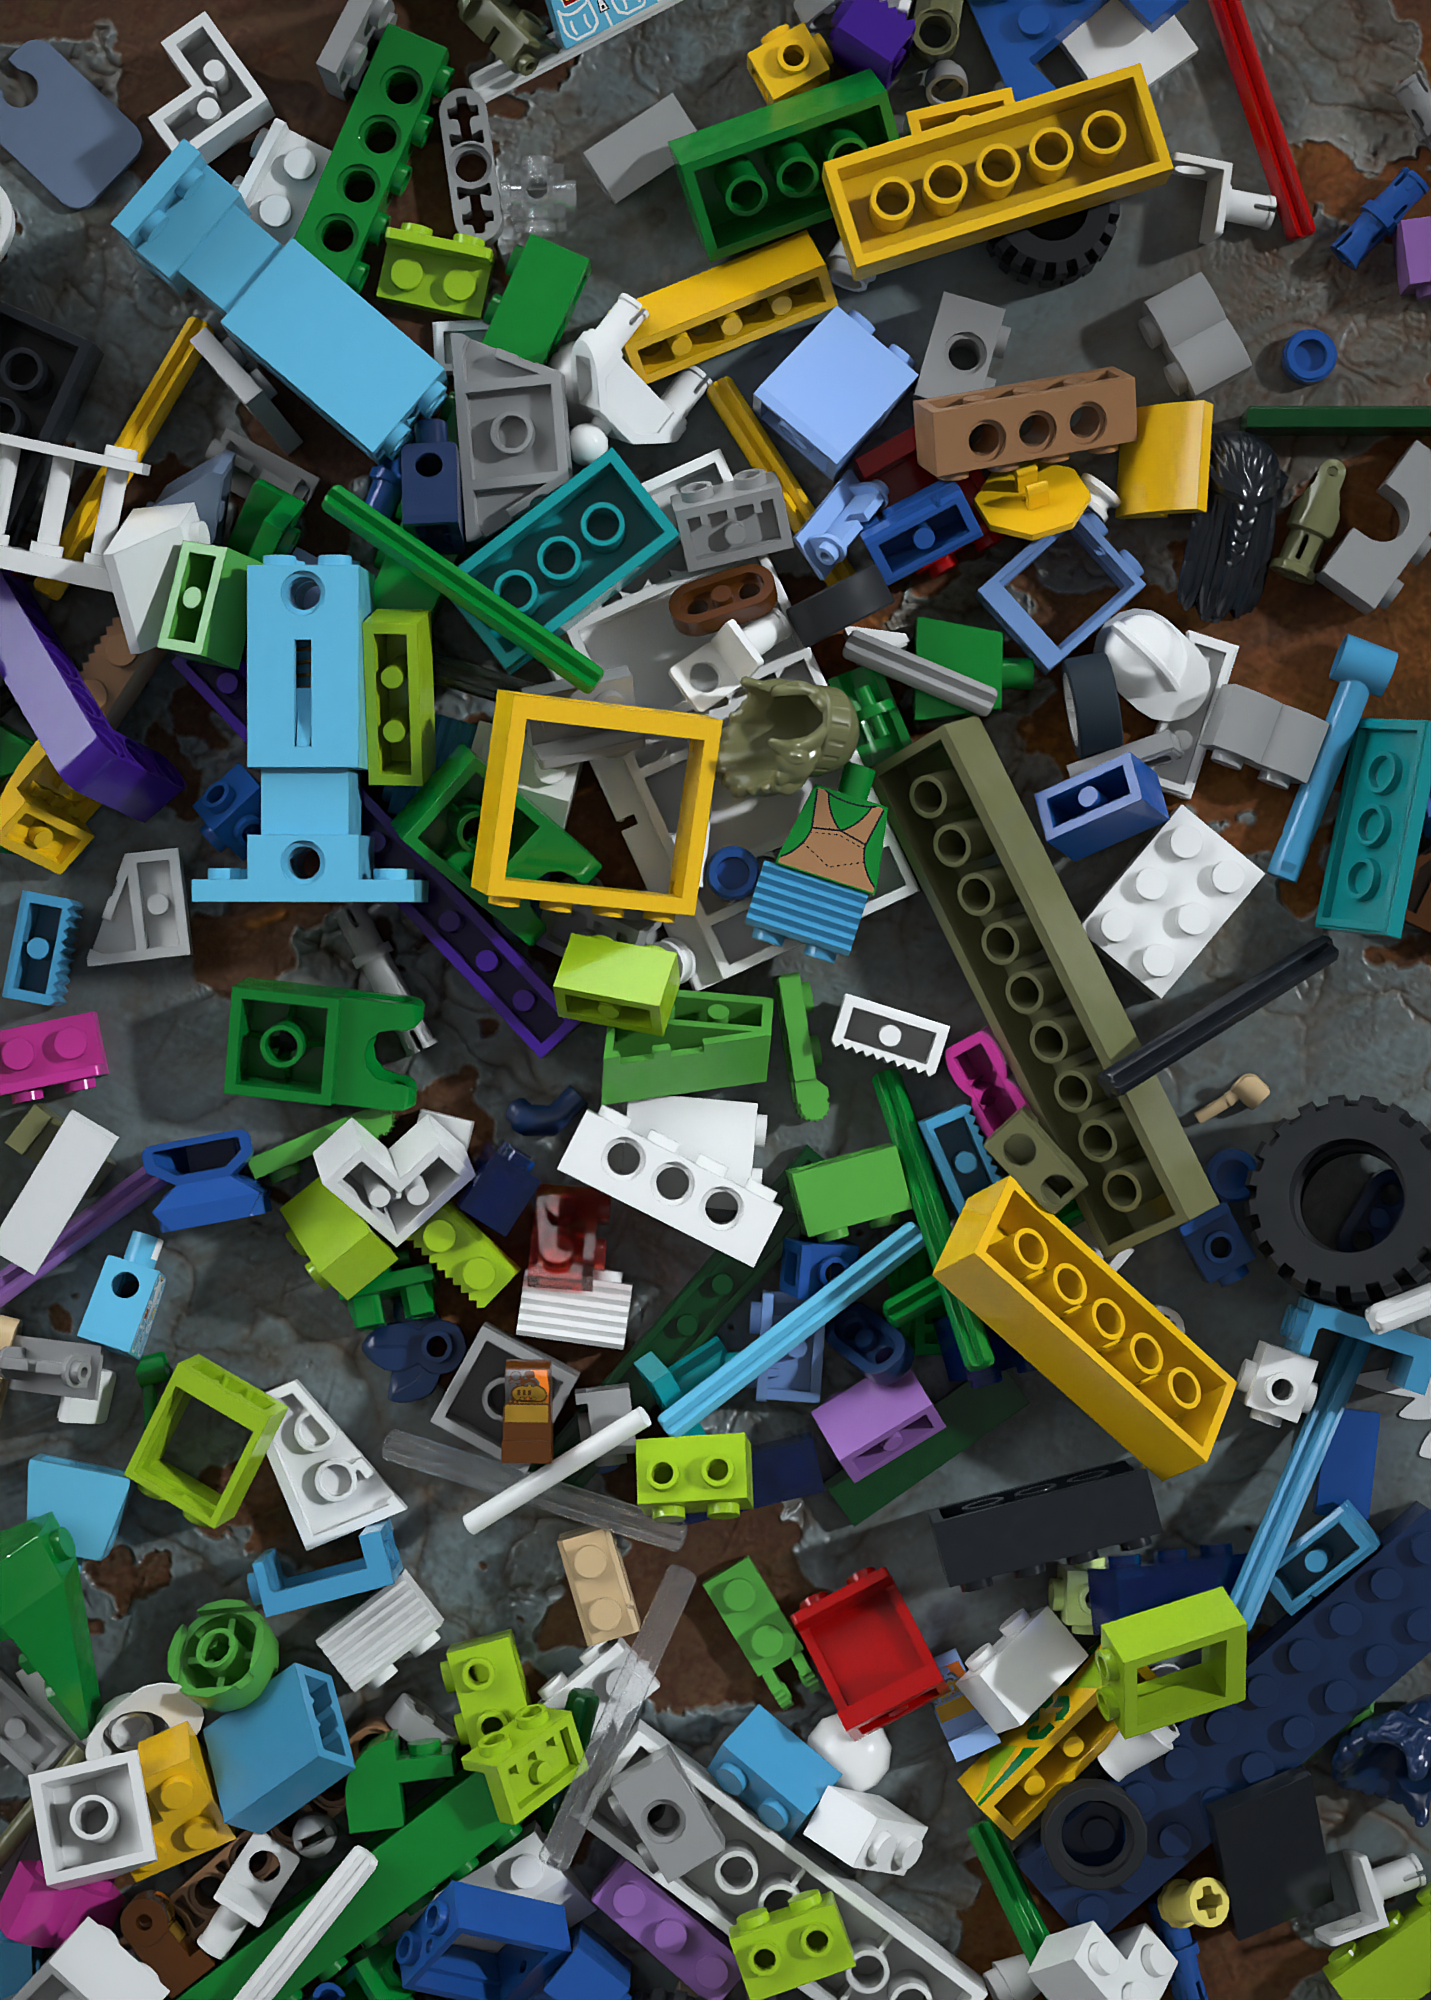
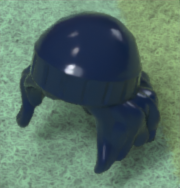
M1425 1694L1403 1705L1397 1711L1392 1710L1385 1714L1367 1717L1350 1727L1347 1735L1340 1738V1742L1335 1749L1336 1752L1332 1756V1778L1338 1782L1340 1788L1352 1791L1360 1790L1365 1796L1374 1793L1378 1798H1387L1396 1804H1403L1409 1815L1415 1818V1825L1417 1827H1424L1429 1821L1431 1802V1694Z

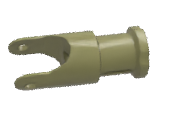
M1330 459L1322 463L1314 483L1308 486L1305 492L1294 502L1286 522V527L1289 531L1278 558L1271 559L1269 568L1278 575L1298 583L1314 584L1317 576L1313 570L1324 543L1331 542L1340 520L1339 492L1345 479L1346 469L1339 460ZM1306 542L1301 558L1297 559L1296 555L1301 543Z

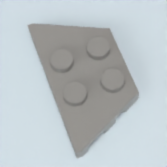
M450 333L466 542L472 545L480 544L513 523L573 478L565 375L560 371L539 363L527 361L518 355L500 348H493L470 339L461 333Z

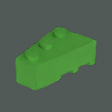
M678 989L663 1037L607 1026L603 1058L601 1105L767 1082L774 998Z

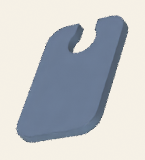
M37 39L27 41L8 60L21 73L29 74L36 79L39 88L38 95L33 103L19 108L8 104L0 89V145L63 205L78 211L88 209L138 159L144 145L142 134L136 125L50 44Z

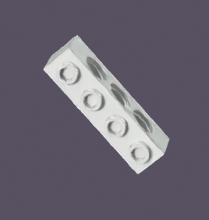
M603 1104L598 1113L590 1109L586 1110L557 1168L558 1170L754 1268L783 1210L781 1205L773 1202L778 1192L748 1178L744 1187L725 1178L729 1168L705 1155L699 1154L696 1162L691 1161L676 1153L680 1145L677 1141L653 1129L650 1130L646 1138L627 1128L631 1118ZM629 1143L638 1150L640 1163L633 1172L627 1174L618 1173L610 1166L608 1154L614 1145ZM669 1167L683 1170L689 1179L687 1191L677 1198L664 1196L657 1187L658 1175ZM726 1192L736 1199L738 1209L731 1220L716 1222L708 1216L705 1209L706 1202L714 1193Z

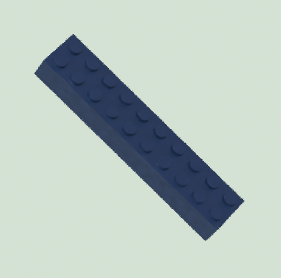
M1415 1501L1377 1534L1382 1543L1373 1553L1318 1596L1313 1597L1309 1603L1292 1616L1289 1613L1285 1614L1247 1647L1246 1698L1244 1701L1174 1723L1180 1733L1172 1742L1174 1748L1129 1773L1120 1782L1113 1779L1106 1771L1097 1778L1120 1786L1136 1802L1147 1826V1851L1140 1868L1125 1883L1108 1890H1084L1067 1883L1052 1868L1041 1842V1827L1013 1851L1018 1867L1071 1928L1094 1920L1106 1935L1212 1842L1205 1805L1300 1766L1431 1652V1510L1428 1507ZM1087 1802L1075 1807L1066 1816L1062 1826V1844L1066 1853L1074 1861L1085 1866H1101L1113 1861L1122 1851L1126 1841V1827L1122 1817L1113 1807L1101 1802Z

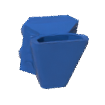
M243 1129L152 1145L143 1150L142 1161L145 1171L149 1175L176 1185L162 1197L161 1202L152 1212L159 1220L161 1233L241 1219L272 1211L270 1194L273 1188L265 1185L259 1179L255 1180L254 1176L243 1173L253 1155L252 1139L247 1131Z

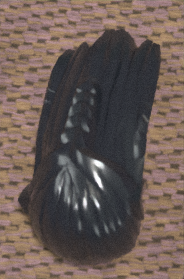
M1222 430L1211 435L1207 512L1192 514L1191 528L1178 583V602L1182 604L1183 609L1186 611L1195 606L1200 620L1205 622L1219 623L1229 612L1236 619H1239L1243 612L1251 613L1261 598L1268 574L1275 535L1277 497L1286 486L1289 477L1280 469L1277 455L1270 445L1252 433L1240 430Z

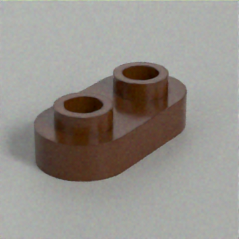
M745 564L681 585L670 597L669 610L673 624L680 633L691 637H700L718 632L731 619H734L739 625L765 616L775 607L778 593L774 577L767 568L757 564Z

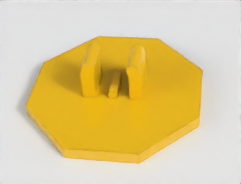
M1033 459L1019 463L1020 467L1013 471L991 472L974 498V505L990 531L1035 541L1073 529L1090 503L1091 494L1074 468L1043 463Z

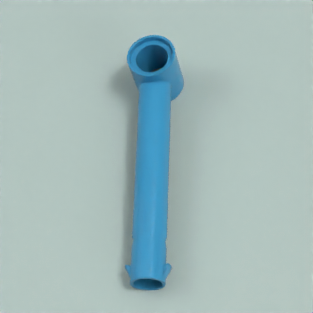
M1348 633L1345 635L1329 674V679L1340 682L1325 719L1330 724L1307 784H1300L1285 822L1282 836L1278 840L1266 871L1267 874L1297 884L1309 853L1310 844L1313 842L1369 695L1380 698L1385 692L1397 663V652Z

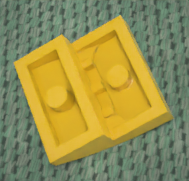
M1205 400L1137 407L1138 441L1121 443L1119 446L1116 495L1120 498L1121 503L1115 510V518H1168V514L1207 512L1213 404Z
M39 740L34 743L17 766L0 796V846L61 875L95 837L85 823L99 809L102 803L86 797L71 788L58 774Z

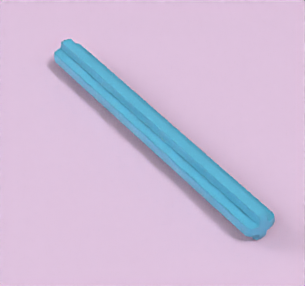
M907 1222L661 1413L658 1417V1422L669 1437L684 1435L921 1250L925 1243L918 1226L913 1222Z

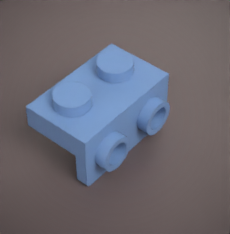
M763 1290L762 1302L751 1301L749 1334H759L760 1337L807 1299H796L782 1291ZM825 1325L745 1386V1388H756L755 1401L780 1400L820 1403Z

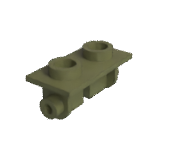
M459 0L457 3V8L460 10V19L483 42L490 44L498 30L500 31L490 49L515 74L521 73L523 76L532 74L538 66L539 61L536 57L541 50L556 54L560 51L556 44L545 34L548 30L547 25L533 13L524 9L521 10L513 0Z

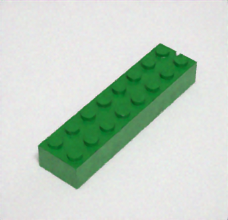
M464 1767L461 1768L454 1776L449 1777L408 1808V1818L405 1827L379 1830L360 1845L378 1860L376 1869L272 2000H301L305 1995L302 1990L311 1980L318 1977L321 1982H325L338 1973L348 1963L346 1956L361 1943L365 1949H368L379 1942L392 1930L389 1924L401 1912L405 1910L409 1916H412L434 1899L436 1895L433 1890L443 1880L449 1877L451 1880L459 1881L479 1864L477 1857L484 1849L493 1844L499 1850L515 1839L523 1831L520 1824L524 1822L526 1817L516 1825L501 1823L485 1774L464 1770ZM346 1856L268 1914L260 1927L252 1926L240 1935L230 1949L226 1960L219 1959L214 1967L173 1999L167 1995L163 2000H233Z

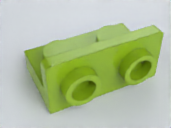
M408 222L402 223L400 229L387 227L385 233L387 247L376 293L378 301L468 320L483 319L495 264L493 251L491 248L484 247L485 241L483 239L467 234H454L453 240L432 236V229Z
M532 1704L520 1709L515 1714L514 1720L499 1731L483 1736L478 1741V1746L461 1758L464 1770L485 1774L499 1821L511 1825L519 1823L589 1770L572 1712L549 1708L544 1704Z

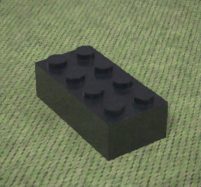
M1 300L0 432L63 446L103 359L104 353L93 341ZM21 448L5 534L10 535L9 546L18 547L48 481L53 455Z
M1135 1457L927 1510L943 1573L949 1587L960 1585L962 1592H972L993 1585L992 1577L1013 1572L1016 1579L1041 1574L1046 1571L1045 1563L1066 1558L1068 1565L1089 1562L1099 1557L1098 1549L1118 1544L1120 1551L1143 1548L1152 1544V1535L1163 1533L1147 1468Z

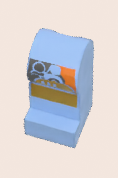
M956 1648L934 1657L951 1692L933 1700L931 1704L956 1762L1001 1743L999 1735L993 1731L955 1684L967 1672Z

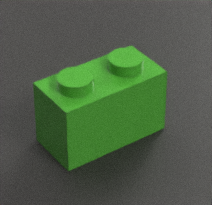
M183 540L157 647L194 662L239 670L247 638V565H263V563L228 547Z
M884 1143L785 1170L801 1233L807 1237L816 1235L818 1243L848 1236V1226L868 1221L869 1228L871 1229L901 1221L899 1212L913 1209L897 1146L891 1143Z

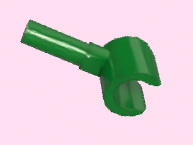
M165 1352L143 1356L136 1368V1378L144 1396V1429H146L157 1407L158 1393L156 1384L169 1381L171 1378L170 1366Z

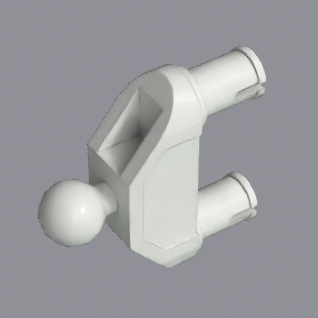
M621 293L618 301L596 329L589 328L588 331H584L572 348L571 373L574 403L592 420L590 423L575 426L569 433L571 459L579 465H590L608 450L607 436L630 444L677 442L687 429L686 425L688 422L685 417L713 383L709 377L704 379L707 374L693 365L680 371L661 398L651 390L622 359L623 353L621 349L643 320H646L649 316L647 309L642 308L640 310L643 306L640 302L625 293Z

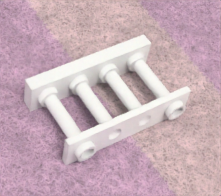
M0 432V568L113 592L103 553L118 531L129 472L149 476L151 465L137 462L139 451L106 444L104 455ZM21 448L53 455L37 541L31 540L29 550L8 546L10 535L5 534ZM75 460L107 467L91 553L85 552L83 562L63 558L64 547L59 546Z

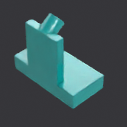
M715 1336L669 1368L652 1351L633 1363L663 1413L740 1352H727L722 1341ZM698 1423L682 1436L706 1435L701 1424Z

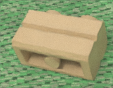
M611 1519L559 1534L557 1544L587 1646L600 1644L640 1631L641 1620L620 1549L616 1546L617 1539Z

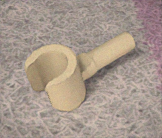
M1251 1073L1244 1074L1223 1096L1194 1112L1200 1124L1233 1106L1238 1100L1250 1110H1253L1270 1094L1269 1087L1257 1075Z

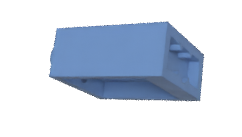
M1089 509L1083 512L1073 529L1032 541L980 587L974 596L1028 658H1033L1034 665L1044 676L1146 586V583L1140 578L1144 574L1141 565L1127 550L1122 549L1118 553L1104 538L1109 533L1108 529L1097 515ZM1069 531L1121 590L1061 644L1056 646L1005 587Z

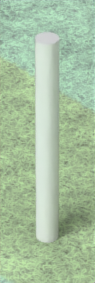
M637 1407L560 1455L551 1464L544 1465L463 1516L465 1527L471 1534L475 1535L649 1427L651 1420L647 1412L642 1407Z

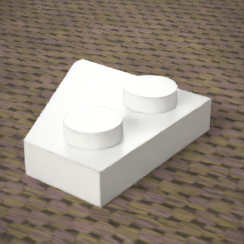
M181 848L125 854L116 876L117 883L112 896L108 898L102 915L103 922L93 949L89 950L87 966L95 967L193 955Z

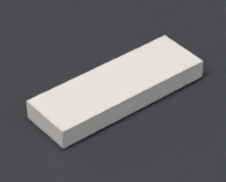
M1188 630L1185 636L1200 650L1208 662L1211 674L1209 695L1200 709L1186 719L1172 722L1158 720L1154 734L1169 729L1179 738L1184 755L1181 756V759L1152 769L1158 775L1162 792L1186 800H1190L1207 750V748L1199 745L1220 688L1222 684H1228L1239 649L1237 645Z
M72 1109L0 1227V1255L35 1276L119 1137Z

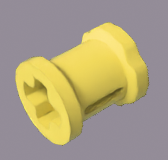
M1211 1877L1198 1878L1192 1883L1186 1879H1172L1163 1885L1162 1891L1158 1895V1910L1161 1918L1173 1928H1188L1194 1924L1200 1927H1216L1222 1924L1227 1917L1229 1896L1222 1883Z

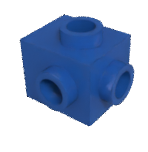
M239 762L224 777L209 786L204 795L192 807L205 822L199 829L202 835L220 853L229 847L242 861H245L247 859V835H261V783Z

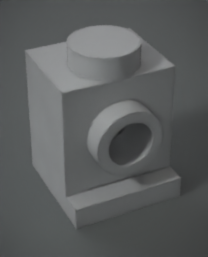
M629 1383L575 1389L576 1405L587 1404L588 1412L578 1413L581 1442L632 1411ZM635 1435L595 1459V1466L602 1467L627 1463L626 1454L636 1453Z

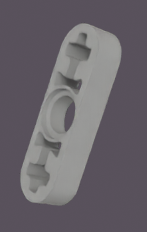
M459 88L449 92L443 98L439 107L454 223L458 234H467L481 238L485 241L484 247H487L499 239L504 226L489 116L485 101L477 92L467 88ZM466 103L470 112H479V115L470 118L473 141L463 142L458 120L449 119V116L458 113L459 104ZM480 137H484L483 143L474 141L479 139ZM452 141L462 142L454 147L451 145ZM469 154L482 157L487 164L486 173L480 180L475 182H466L459 178L456 173V166L459 160ZM491 189L492 194L490 196L481 194ZM460 193L466 195L480 194L484 215L486 217H494V221L485 223V232L475 233L472 225H464V221L472 219L473 211L470 196L459 200Z

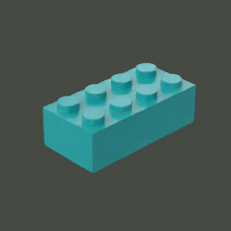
M612 447L460 564L458 568L559 638L681 544L680 533ZM452 601L509 676L533 658Z

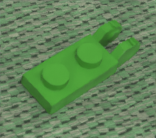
M800 972L775 975L772 982L791 1100L795 1103L793 1108L796 1110L795 1114H798L800 1119L818 1122L819 1119L823 1120L824 1116H828L827 1112L830 1110V1103H828L827 1099L830 1097L828 1087L818 1081L815 1074V1067L822 1066V1052L818 1035H809L806 1014L814 1013L811 986L809 981L801 982Z
M363 1109L256 1155L250 1159L248 1164L255 1180L269 1176L273 1185L301 1173L298 1162L312 1157L313 1152L351 1117L376 1139H380L382 1135L385 1136L389 1132H393V1127H396V1114H393L392 1110Z
M749 1555L702 1582L703 1587L757 1676H763L768 1688L783 1711L794 1705L793 1696L787 1685L779 1678L774 1667L787 1659H792L802 1683L812 1693L823 1688L817 1674L802 1651L804 1650L803 1643Z

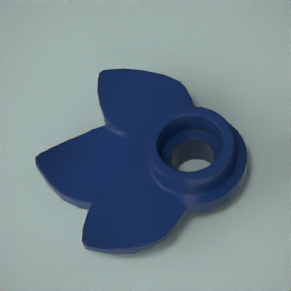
M399 1296L394 1299L393 1305L396 1322L388 1323L387 1326L373 1330L366 1337L361 1348L372 1363L384 1370L392 1371L388 1399L398 1403H410L431 1395L435 1391L442 1374L451 1373L460 1367L468 1351V1342L462 1329L450 1321L442 1320L437 1309L436 1315L433 1317L407 1321L402 1299ZM438 1337L444 1338L447 1343V1350L441 1357H436L432 1352V1343Z

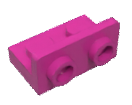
M95 1011L0 1031V1096L10 1095L12 1105L43 1099L42 1088L63 1084L65 1094L96 1088L95 1077L109 1074L98 1015Z

